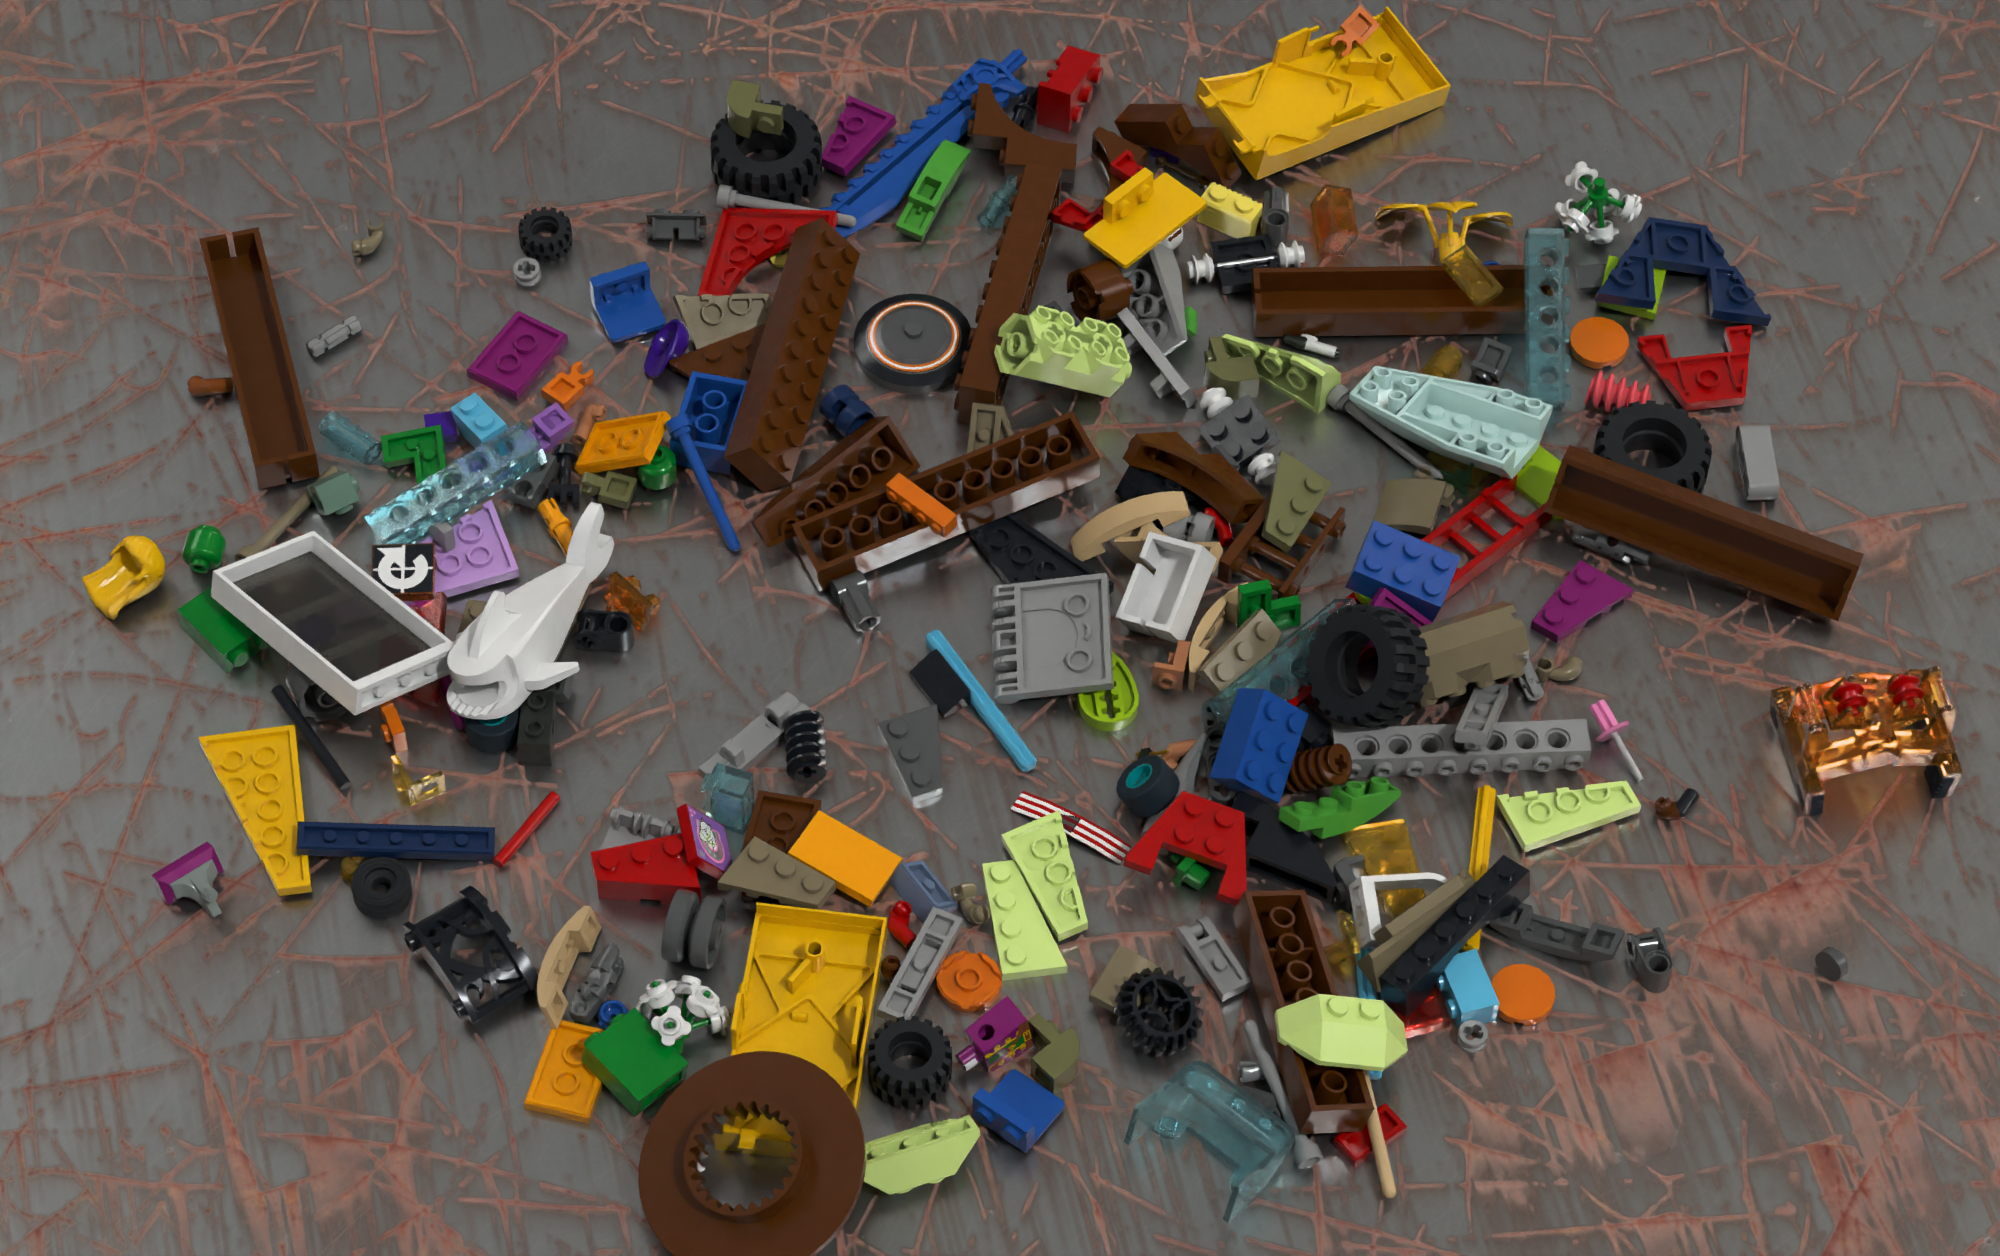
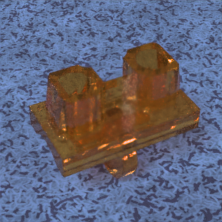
M617 571L611 573L609 576L610 585L604 593V599L608 602L606 611L626 612L630 615L633 625L638 630L646 629L650 617L658 613L661 604L660 599L654 594L642 595L640 593L642 586L634 575L624 578Z

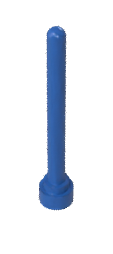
M687 414L673 417L665 423L666 429L670 436H674L675 440H679L728 548L736 552L740 549V542L691 439L690 434L692 431L690 428L692 424Z

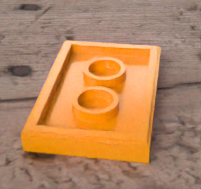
M659 411L595 422L574 469L579 475H583L584 472L596 473L650 464L665 433V423L671 419L670 415L666 411Z
M820 810L787 854L836 881L837 889L868 907L872 906L903 859Z
M561 1020L558 1029H550L524 1101V1109L589 1124L603 1083L581 1061L584 1050L583 1044L594 1032L598 1031L601 1033L604 1030Z

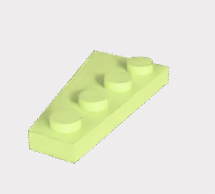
M1627 780L1586 785L1585 789L1569 790V787L1556 788V791L1551 793L1538 794V791L1524 792L1523 796L1509 797V794L1497 795L1496 804L1524 852L1639 813L1641 809V804Z
M1060 810L1002 834V843L1011 859L1016 862L1032 896L1057 940L1061 941L1087 930L1088 920L1077 883L1073 861L1071 860Z
M1014 860L983 863L982 874L988 907L991 913L990 918L1002 981L1067 973L1068 966Z

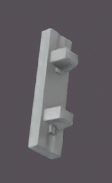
M1126 307L1117 313L1129 333L1123 338L1129 356L1132 357L1142 350L1160 372V375L1150 382L1152 390L1159 399L1174 391L1187 408L1194 405L1197 400L1189 386L1129 309Z
M1494 684L1483 688L1475 686L1455 730V742L1464 743L1465 749L1484 751L1508 698L1509 685Z
M786 691L776 701L773 700L766 706L765 711L734 738L728 739L719 751L699 767V775L723 793L785 739L784 723L790 715L803 710H811V708L799 701L789 691ZM770 720H773L776 724H778V727L772 724Z
M933 906L877 1008V1016L895 1023L897 1022V1017L902 1016L905 1017V1020H911L963 926V918ZM902 987L905 988V989H908V990H910V991H912V992H915V994H913V993H911V992H908V991H906V990H903Z

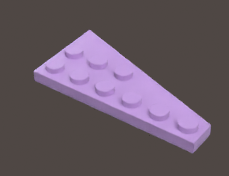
M492 500L482 505L483 509L473 515L469 513L459 519V523L453 526L456 545L455 548L447 553L432 536L418 543L434 544L432 592L392 594L409 606L416 601H427L430 603L520 577L518 566ZM342 589V590L338 591L337 593L333 594L332 596H334V595H336V594H339V593H341V592H343V591H345V590ZM356 599L332 608L338 628L378 618Z

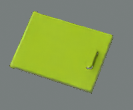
M1539 445L1537 451L1522 467L1523 469L1517 473L1515 489L1538 507H1541L1548 501L1561 461ZM1552 515V518H1554L1556 521H1560L1562 519L1560 517Z

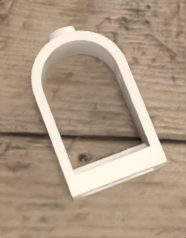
M1427 872L1360 876L1349 885L1359 949L1377 948L1379 946V943L1372 935L1382 928L1375 890L1422 888L1433 892L1449 879L1440 874Z

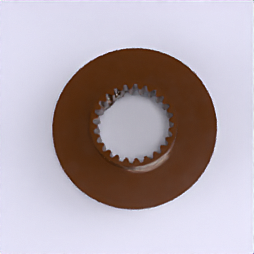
M774 1051L746 1052L723 1058L700 1069L686 1079L666 1099L654 1117L646 1134L639 1162L638 1183L644 1213L656 1237L674 1256H815L842 1229L861 1193L866 1170L864 1132L856 1109L847 1093L835 1079L815 1064L797 1056ZM748 1113L754 1118H759L761 1114L769 1120L774 1118L779 1124H783L786 1127V1131L792 1137L790 1144L796 1149L791 1152V1157L796 1163L788 1165V1169L792 1173L791 1177H783L782 1182L785 1187L783 1189L774 1188V1198L769 1199L764 1196L759 1207L754 1202L749 1204L747 1210L741 1204H737L735 1209L728 1203L722 1205L710 1195V1190L704 1185L707 1182L706 1178L700 1173L706 1169V1166L700 1160L709 1155L704 1149L705 1146L713 1145L715 1141L712 1135L714 1133L722 1134V1125L725 1123L733 1126L737 1116L743 1121L747 1119Z

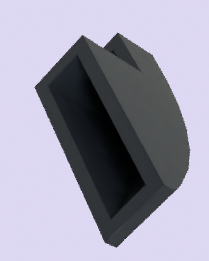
M1240 791L1231 808L1244 812L1245 835L1251 837L1246 847V871L1293 890H1305L1306 895L1332 905L1335 899L1337 881L1325 858L1303 831L1298 832L1279 820V811L1263 801Z

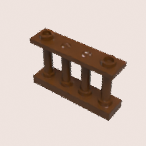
M1270 492L1220 558L1217 579L1227 584L1235 574H1243L1255 581L1268 579L1272 590L1278 592L1277 599L1294 595L1298 596L1301 584L1334 539L1339 540L1344 534L1347 526L1344 522L1346 509L1339 507L1331 519L1314 511L1308 522L1322 528L1323 531L1316 540L1300 533L1294 543L1308 551L1301 560H1298L1262 542L1263 537L1261 535L1267 505L1270 502ZM1258 553L1292 570V573L1284 582L1247 563V558L1250 554Z

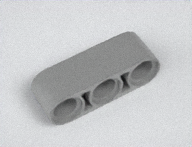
M1738 425L1736 427L1735 443L1745 500H1778L1780 484L1769 425Z

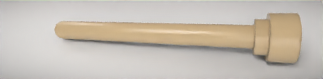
M1362 1069L1375 1108L1367 1121V1127L1381 1187L1386 1198H1393L1397 1191L1368 1073L1370 1070Z

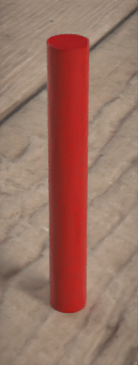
M550 791L493 858L492 862L495 866L503 868L560 801L561 798L556 792Z

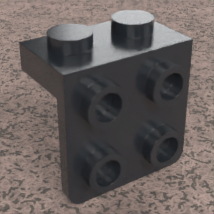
M1130 465L1115 490V493L1124 501L1147 494L1168 491L1184 492L1187 502L1202 499L1186 487L1167 477ZM1159 519L1153 521L1158 529L1163 528Z

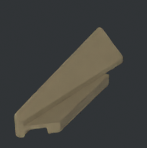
M1466 868L1372 934L1379 943V946L1356 963L1377 992H1381L1380 977L1476 883Z

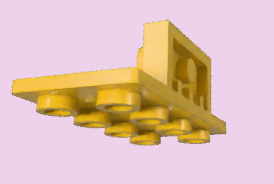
M1144 167L1104 198L1103 219L1084 233V240L1119 266L1127 269L1204 210L1207 202L1168 173H1163L1153 180L1154 173Z

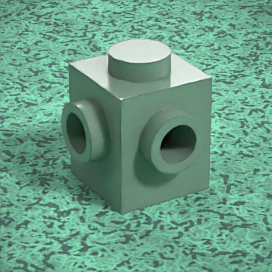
M339 470L307 486L318 513L322 515H329L334 512L336 515L343 514L353 509L352 503L360 500L357 494L360 490L358 482L352 474L349 475L346 471Z

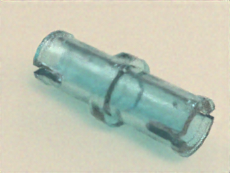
M1009 175L1000 189L990 195L988 204L977 215V220L982 226L992 228L999 216L1009 210L1012 194L1017 195L1018 190H1016L1017 176Z

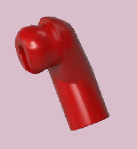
M1205 508L1201 513L1215 517L1214 528L1217 532L1218 542L1222 547H1229L1234 541L1231 524L1215 508Z
M902 900L896 902L895 906L891 908L887 928L903 946L910 949L917 935L908 928L912 907L908 902Z

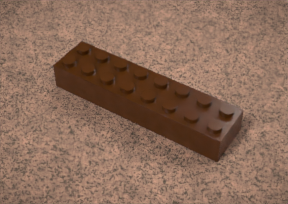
M1305 890L1244 891L1232 915L1299 1134L1362 1132L1375 1109L1362 1069L1317 1065L1298 1054L1289 1045L1281 1044L1277 1039L1274 1015L1277 1009L1316 994L1339 996Z

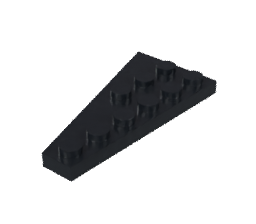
M1013 513L967 531L1005 584L1098 574L1094 569ZM1109 581L1110 595L1114 591V583Z

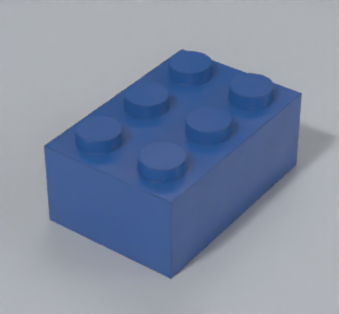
M692 371L678 415H688L692 424L690 436L705 469L731 474L733 465L724 458L748 381ZM671 436L670 449L676 456V465L691 467L679 440H675L674 436Z
M1374 520L1363 540L1345 588L1373 599L1379 587L1386 588L1433 622L1443 605L1460 556Z
M1239 688L1209 778L1237 793L1242 791L1265 803H1279L1308 713L1266 689Z

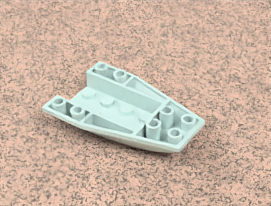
M1374 366L1349 393V399L1357 407L1401 437L1439 455L1510 479L1516 476L1537 451L1553 410V405L1544 403L1537 398L1516 394L1509 389L1381 366Z

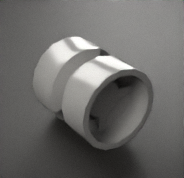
M1201 512L1195 515L1191 514L1165 526L1163 533L1169 537L1187 542H1210L1214 531L1215 517ZM1193 524L1195 526L1192 532V536L1189 537L1187 535L1190 529V525Z

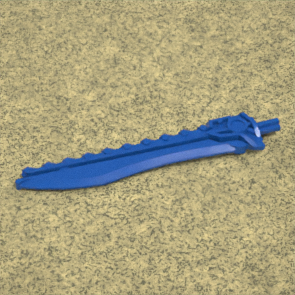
M1021 49L1013 50L1001 63L995 60L990 61L979 58L947 88V91L943 92L941 97L943 102L941 104L928 106L926 118L913 120L910 129H912L910 133L897 135L894 141L895 147L880 151L879 158L881 160L879 162L865 164L863 169L865 175L863 177L849 179L847 184L849 190L833 194L831 199L833 204L831 206L818 208L820 210L837 211V213L851 215L856 218L857 222L854 227L837 225L836 231L843 238L849 237L882 218L900 204L916 183L939 145L945 139L956 143L968 133L969 119H975L976 112L971 111L972 94H978L979 83L991 84L993 94L1001 109L1009 105V98L1022 95L1027 86L1021 84L1013 74L1027 61Z

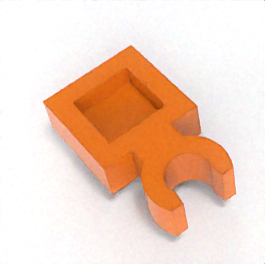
M1359 5L1339 26L1344 34L1335 36L1330 41L1329 46L1332 47L1336 42H1342L1345 45V49L1340 56L1343 58L1350 53L1353 41L1360 47L1380 24Z
M582 362L574 363L569 375L561 371L541 389L542 397L552 404L557 402L566 411L585 394L584 386L594 381V370L590 369L587 373L580 374L583 371Z
M389 700L378 706L379 711L385 722L380 727L385 742L392 743L395 753L408 750L406 733L393 701Z

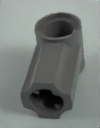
M1272 187L1269 191L1264 192L1261 235L1268 234L1271 247H1278L1280 242L1285 244L1287 241L1290 220L1289 193L1285 192L1283 188Z
M860 570L829 582L835 603L839 607L843 606L856 631L865 633L873 630L880 623V614L869 596L866 579Z

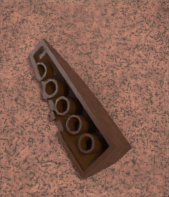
M889 416L872 417L789 484L751 521V524L766 547L770 548L793 538L792 524L886 487V484L898 473L908 477L920 467V464Z

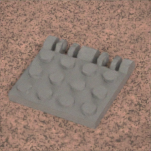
M1107 573L996 585L991 588L992 613L999 616L1015 613V616L993 620L992 630L995 631L992 634L993 656L996 657L993 661V668L1000 671L1017 668L1016 672L995 675L994 701L996 703L1012 704L1021 699L1114 689L1109 578Z

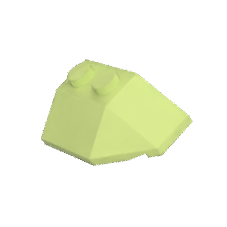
M1316 994L1277 1009L1274 1013L1278 1042L1285 1046L1289 1045L1298 1054L1317 1065L1384 1071L1408 1052L1404 1023L1383 1000Z
M966 1115L959 1117V1119L930 1122L866 1142V1170L863 1182L889 1195L906 1193L912 1188L926 1183L941 1182L945 1177L955 1175L980 1137V1129L971 1116Z

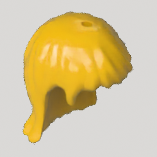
M139 535L127 536L112 550L110 556H114L105 566L82 578L90 600L109 619H116L118 612L124 606L151 593L159 586L164 577L166 568L164 557L156 543L148 537Z

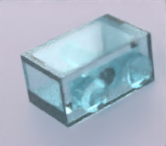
M716 762L712 773H707L702 783V792H705L703 810H706L708 817L725 826L726 830L744 834L754 808L753 773Z

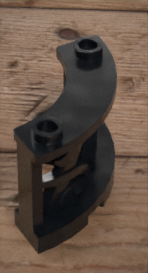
M468 886L459 892L462 898L414 925L409 921L404 923L403 927L406 934L403 935V939L411 952L416 951V953L422 956L439 976L454 1000L451 1002V1005L458 1018H464L474 1024L482 1017L527 991L535 990L537 988L538 974L522 946L517 949L516 943L510 941L507 937L511 933V929L497 910L491 912L487 905V899L474 887ZM474 923H478V924H479V926H478L477 928H475V929H470V926H471L472 924H474ZM457 934L470 939L491 937L483 949L482 959L484 967L465 964L451 958V949ZM440 946L438 953L435 948ZM500 953L504 957L501 960L494 958L496 968H492L490 964L491 955ZM453 974L462 977L459 983ZM519 981V984L499 995L497 984ZM483 982L489 983L494 998L475 1008L469 1000L467 992L470 989H476L481 1000L484 995Z

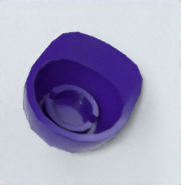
M673 319L664 325L651 342L644 363V370L650 377L656 378L659 376L669 360L683 355L688 348L689 334L687 328L678 319Z

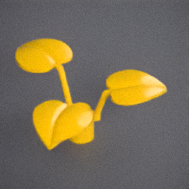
M1470 201L1435 202L1428 205L1393 203L1379 208L1375 214V220L1383 215L1402 210L1423 213L1434 240V248H1439L1440 264L1463 262L1462 246H1465L1468 226L1471 223L1477 221H1496L1507 224L1510 227L1513 225L1512 215L1507 212L1493 211L1462 217V222L1464 223L1459 238V233L1453 232V212L1457 213L1460 209L1477 208V203ZM1447 210L1448 233H1441V239L1438 237L1429 211Z

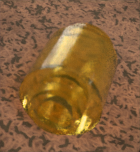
M1452 345L1438 348L1423 367L1422 374L1453 379L1462 367L1463 355Z

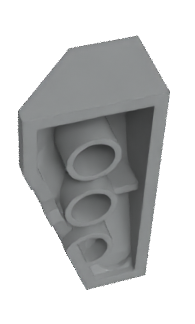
M1158 244L1127 269L1117 264L1123 277L1128 278L1133 285L1134 291L1130 295L1129 311L1164 356L1187 342L1181 273L1173 250Z

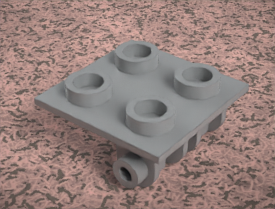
M623 806L619 808L613 807L610 813V820L613 821L599 850L677 834L679 826L671 824L669 820L664 822L654 819L649 814L645 816L640 811L635 813L625 810Z

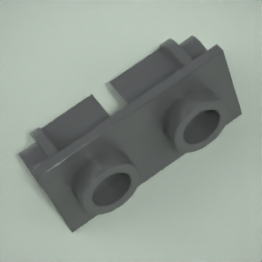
M655 209L653 212H646L648 224H652L646 226V237H652V240H673V229L679 230V240L700 241V238H706V226H700L707 225L706 215L700 214L698 210L689 209L684 210L683 213H671L667 209Z

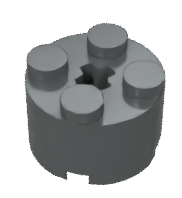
M329 645L315 651L323 655L336 649V647ZM345 658L331 663L353 682L357 680ZM289 662L288 666L290 669L287 673L286 684L304 717L307 718L309 716L313 717L315 721L325 722L336 719L348 711L342 704Z

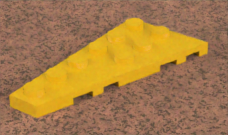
M295 725L198 737L200 746L278 895L285 896L312 892L309 856L297 855L298 821L305 822Z

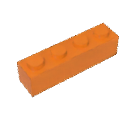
M898 473L886 484L888 499L898 503L905 512L913 514L920 523L928 525L935 534H940L945 538L957 527V515L902 474Z

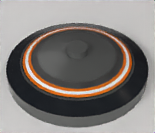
M925 294L896 295L876 303L860 318L854 333V355L862 372L879 386L905 394L929 393L952 384L956 381L958 373L963 374L964 368H961L964 351H970L971 348L968 345L971 326L960 310L943 299Z

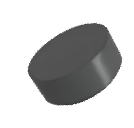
M1826 947L1815 957V963L1819 972L1828 980L1837 981L1848 972V962L1845 956L1836 948Z

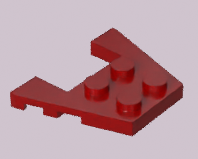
M1128 149L1110 163V172L1124 182L1143 169L1142 165L1138 166L1134 161V155ZM1068 198L1051 212V221L1086 232L1103 219V204L1091 213Z
M1752 325L1725 327L1724 339L1729 352L1671 358L1664 334L1638 337L1637 348L1685 411L1744 405Z
M1182 791L1126 855L1123 863L1125 867L1151 876L1159 851L1163 848L1224 870L1225 873L1216 900L1237 906L1243 892L1247 891L1244 812Z

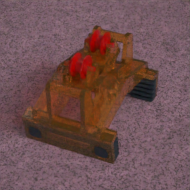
M1934 666L1927 670L1909 669V671L1904 673L1859 672L1850 675L1847 679L1844 676L1815 685L1802 684L1793 691L1790 685L1771 690L1770 715L1804 817L1823 813V798L1825 794L1823 780L1892 763V766L1926 765L1924 775L1932 798L1951 797L1963 775V771L1951 737L1958 713L1956 707L1951 705L1942 681L1944 674L1941 667ZM1826 718L1830 731L1854 730V736L1829 742L1827 726L1821 722V719ZM1808 723L1809 727L1805 737L1801 724ZM1910 724L1913 729H1902Z

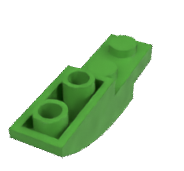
M946 139L939 145L908 196V203L896 224V231L923 242L944 199L947 200L971 154L970 149Z
M1372 777L1371 780L1361 782L1348 781L1344 785L1332 786L1330 797H1322L1318 801L1312 802L1299 801L1295 802L1294 805L1280 807L1278 819L1298 832L1308 830L1320 839H1325L1350 831L1373 819L1401 797L1402 790L1390 784V781L1383 777Z

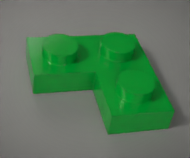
M441 424L381 436L383 460L386 468L415 463L416 480L419 489L450 483L444 432Z
M1268 579L1239 585L1237 629L1259 609H1263L1279 630L1299 626L1301 621V602L1297 595L1271 600L1272 587Z

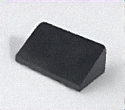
M937 649L931 651L909 672L911 678L933 705L937 704L938 712L943 718L970 705L971 692Z

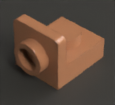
M1178 640L1176 652L1170 651L1167 664L1154 662L1152 670L1153 685L1164 689L1183 690L1191 642Z

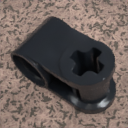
M583 609L578 612L576 619L579 624L578 630L573 634L572 639L573 644L577 648L586 651L626 652L634 646L635 635L632 618L626 612L597 611L594 609Z

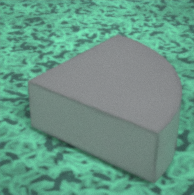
M437 522L429 527L428 533L446 553L455 548L454 529L447 522Z

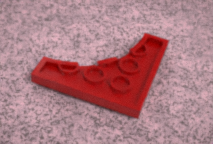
M761 208L723 209L697 296H701V294H713V296L732 295L741 280L755 266L777 252L790 248L796 228L823 218L836 230L839 219L837 211Z

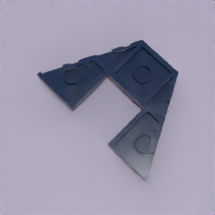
M1652 217L1647 219L1642 230L1638 232L1633 243L1624 252L1617 266L1611 271L1608 279L1601 289L1598 290L1595 297L1596 302L1653 310L1656 302L1653 268L1706 275L1710 318L1768 326L1771 320V315L1764 314L1755 301L1756 294L1746 286L1745 279L1735 266H1730L1724 258L1725 251L1713 239V234L1706 225Z

